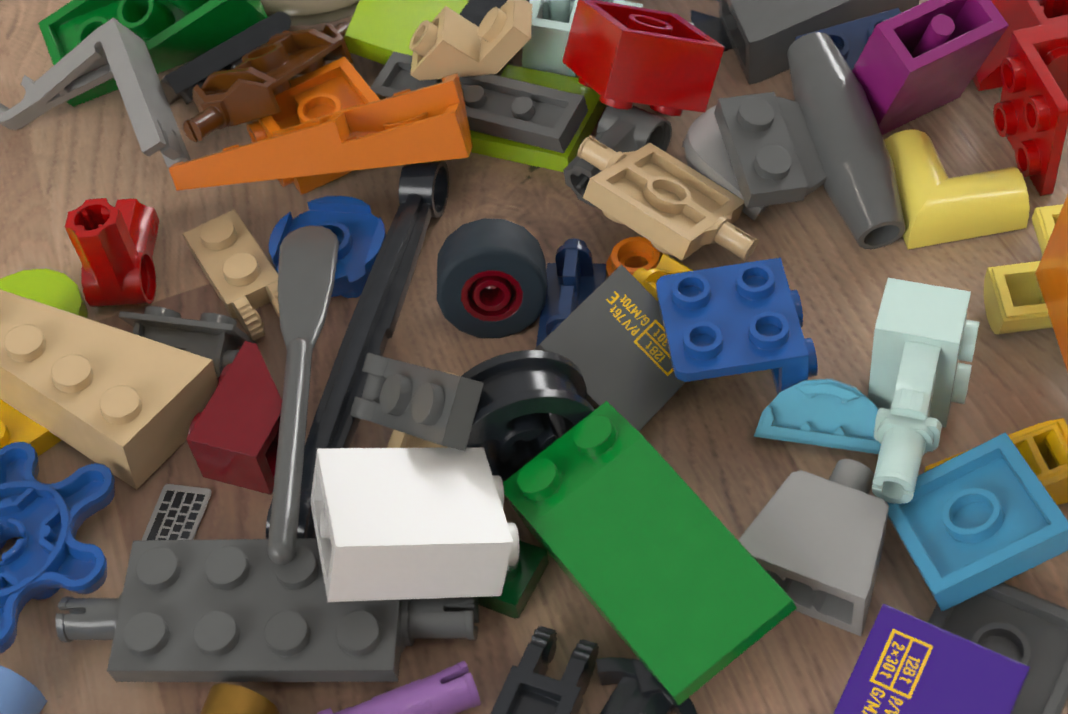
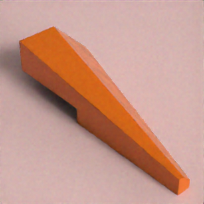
M458 73L442 78V83L413 91L406 89L393 93L394 96L360 106H353L273 132V137L243 146L235 144L222 148V152L173 164L169 167V171L176 191L469 158L473 144Z

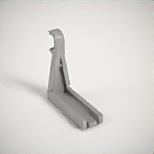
M114 18L93 31L37 81L24 75L21 85L25 88V97L20 103L12 108H8L0 103V124L8 129L18 130L50 109L115 78L142 152L147 156H151L160 150L168 169L173 164L191 160L145 41Z

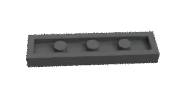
M393 52L370 88L382 100L394 96L393 93L406 89L413 91L442 83V79L417 80L410 75L412 56ZM493 74L459 77L469 128L472 131L564 153L588 112L583 95Z

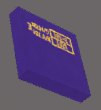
M883 603L833 714H1012L1029 675L1030 667Z

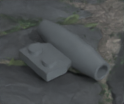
M821 32L804 35L794 41L787 51L794 101L777 97L774 92L719 98L717 101L714 115L746 209L803 201L807 195L823 185L858 245L864 249L885 247L897 241L906 229L894 163L863 86L830 36Z

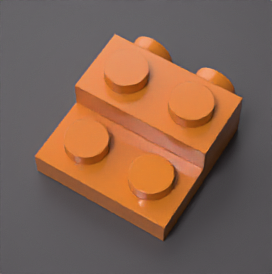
M344 56L315 71L291 80L290 88L275 95L281 111L277 114L253 120V123L247 125V131L252 143L273 137V132L380 99ZM352 171L277 180L282 187L293 183L300 194L303 195Z

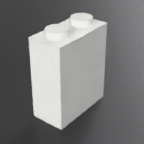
M466 447L465 451L454 448L317 449L310 504L328 602L501 596L508 566H515L518 561L519 534L516 524L506 520L503 511L504 489L502 479L499 475H492L484 447Z

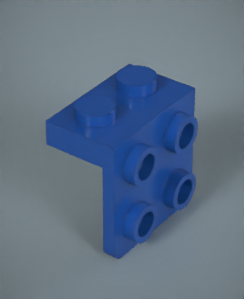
M781 257L669 274L657 280L656 293L673 371L677 379L690 382L771 369L778 395L781 391L804 380H808V377L817 376L818 364L812 338H804L801 329L803 327V311L800 296L797 290H790Z

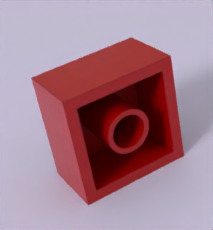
M578 0L562 62L579 76L578 82L594 89L600 95L599 100L608 106L629 110L632 109L633 103L646 104L658 113L679 117L682 116L683 110L706 112L725 47L675 13L599 0Z

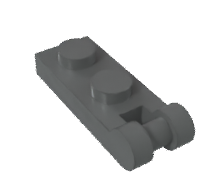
M367 352L362 371L367 372L368 376L362 397L355 396L350 416L374 422L442 446L465 451L484 383Z

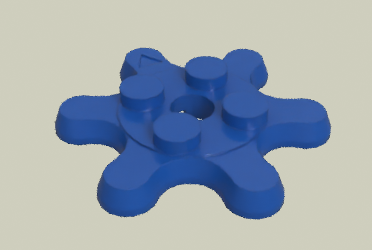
M14 442L0 449V550L8 539L23 538L18 539L10 550L3 553L1 556L2 561H0V654L9 649L15 642L19 614L31 599L42 600L49 598L60 588L86 595L98 590L105 583L107 578V558L103 551L94 544H85L75 540L77 530L86 519L108 506L114 498L115 479L107 466L98 463L88 464L79 468L60 482L46 484L37 481L39 473L38 455L31 444Z

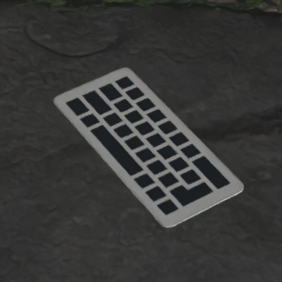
M166 484L161 491L142 540H194L210 499L211 489Z

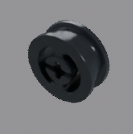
M523 350L505 353L474 366L461 376L484 383L466 447H484L492 475H499L502 483L594 411L592 405L586 400L587 388L580 369L571 360L557 353L543 350Z

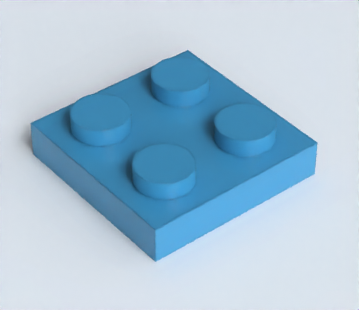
M1006 432L918 475L913 498L908 503L896 504L886 502L889 505L888 518L942 612L1068 551V520Z

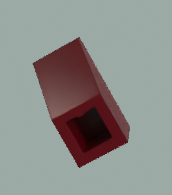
M245 341L233 362L224 367L219 377L218 387L203 412H199L193 418L186 441L203 477L272 495L282 398L256 343Z

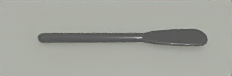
M310 225L300 227L283 238L280 245L277 291L280 329L286 345L287 357L267 548L268 557L273 563L278 565L288 564L294 559L296 554L312 352L325 324L335 281L339 242L337 235L333 231L322 226Z

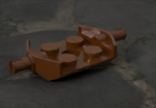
M340 22L336 27L326 24L321 31L314 28L298 31L284 30L282 33L272 36L265 46L244 55L241 58L243 63L232 70L218 71L210 74L201 88L198 85L193 88L192 97L199 114L184 122L183 129L187 137L193 142H200L204 137L217 129H224L225 127L236 126L277 114L281 110L275 95L291 87L290 78L295 75H303L315 71L325 65V61L338 60L344 56L352 64L353 60L344 40L349 23Z

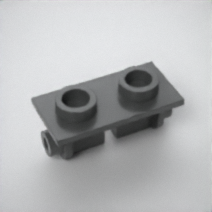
M157 306L145 307L144 314L124 311L119 313V317L134 327L133 334L212 359L218 379L224 367L233 362L239 352L237 350L238 346H242L245 341L255 343L254 340L236 327L237 321L221 314L202 313L200 320L181 318V314L176 311Z

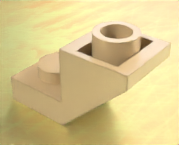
M508 0L500 9L497 7L492 8L486 14L479 27L445 6L432 22L428 20L423 21L413 34L409 48L413 51L410 75L422 81L442 79L458 73L459 77L497 74L531 39L532 4L526 0Z

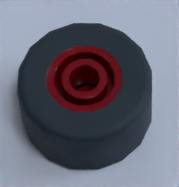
M482 218L463 224L446 238L437 259L436 300L444 318L459 331L477 338H503L514 335L534 323L546 305L547 275L545 257L538 240L526 228L505 219Z

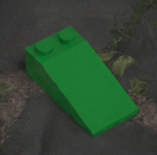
M72 0L40 21L38 25L52 63L55 65L93 31L114 18L145 41L155 70L159 74L192 61L267 18V15L260 0ZM115 78L68 100L67 103L75 107L118 90Z
M607 401L503 482L504 496L530 533L547 550V553L678 705L688 699L797 609L788 594L657 450Z

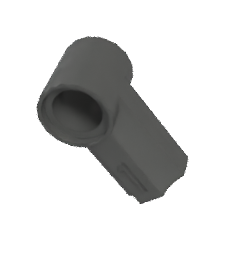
M634 105L629 110L608 106L599 121L595 139L615 152L636 151L648 143H652L666 152L671 140L672 126L671 122ZM576 156L564 169L565 184L575 192L580 201L595 207V205L585 200L583 196L590 178L601 172V170Z

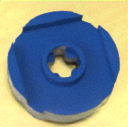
M348 196L320 197L307 202L309 211L299 214L294 219L290 211L278 221L270 235L268 245L277 273L279 271L280 245L283 238L300 227L310 225L322 226L333 231L337 235L339 242L334 288L331 297L340 295L345 298L360 297L387 235L382 219L372 214L368 204L360 199Z

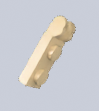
M235 209L184 232L183 236L191 254L231 318L239 320L252 340L265 336L263 322L255 309L271 302L279 317L278 273Z

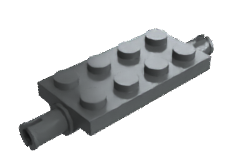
M317 538L297 539L295 557L285 565L275 564L268 557V539L134 540L123 592L119 598H74L66 596L60 600L58 608L61 611L69 610L70 614L56 613L55 618L57 636L62 642H71L73 640H113L107 672L116 682H398L401 653L406 646H413L416 639L477 640L479 629L478 626H474V623H479L478 597L328 602Z

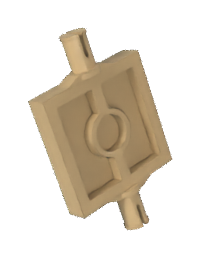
M592 135L586 137L581 143L577 157L584 159L601 170V172L590 178L583 198L601 209L608 219L624 224L650 240L651 244L658 251L675 256L683 261L703 245L718 243L740 257L744 262L755 251L759 239L752 237L733 225V223L738 221L745 205L744 200L652 143H648L640 149L631 152H615L596 140Z

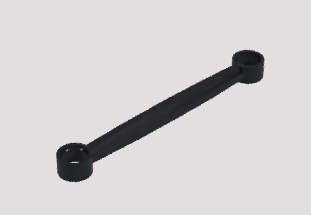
M445 161L403 165L399 181V208L351 317L305 443L297 539L316 538L310 500L317 449L349 448L360 422V418L350 416L355 396L361 398L368 373L363 372L362 369L367 352L379 356L383 355L388 339L393 336L431 218H440L445 211L449 194V171ZM272 500L266 518V539L269 538Z

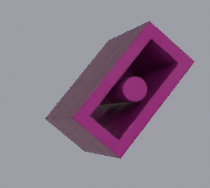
M928 0L875 26L852 71L864 88L882 135L960 98L1009 26L991 0Z

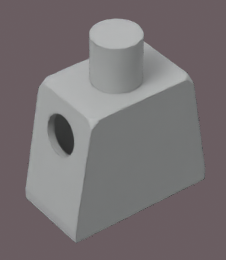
M842 459L837 462L829 480L803 470L792 472L738 541L793 600L797 607L795 611L861 636L865 629L884 546L889 505L883 499L869 494L874 473L869 467L856 460Z

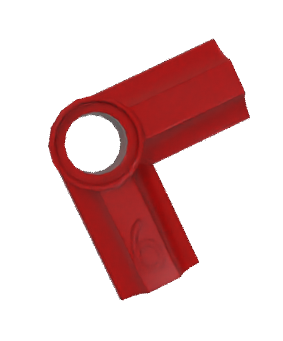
M107 198L88 199L77 209L68 212L65 229L82 263V288L86 302L90 307L151 304L154 301L157 285L152 257L160 223L155 208L145 206L137 199H120L116 201V205L113 207L108 203Z

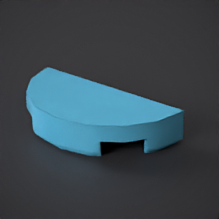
M831 378L804 380L781 391L763 410L754 437L879 454L881 447L879 441L874 439L875 421L878 411L876 404L855 386Z

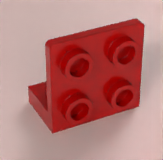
M1068 20L1012 31L1008 57L1004 58L1001 62V78L1003 82L1000 102L996 103L993 109L994 124L998 134L1001 137H1007L1015 151L1018 169L1023 177L1029 176L1040 196L1053 194L1068 128Z

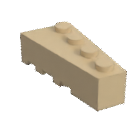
M0 290V399L48 429L49 432L94 462L107 466L115 476L137 490L186 441L193 418L199 412H203L218 387L213 360Z

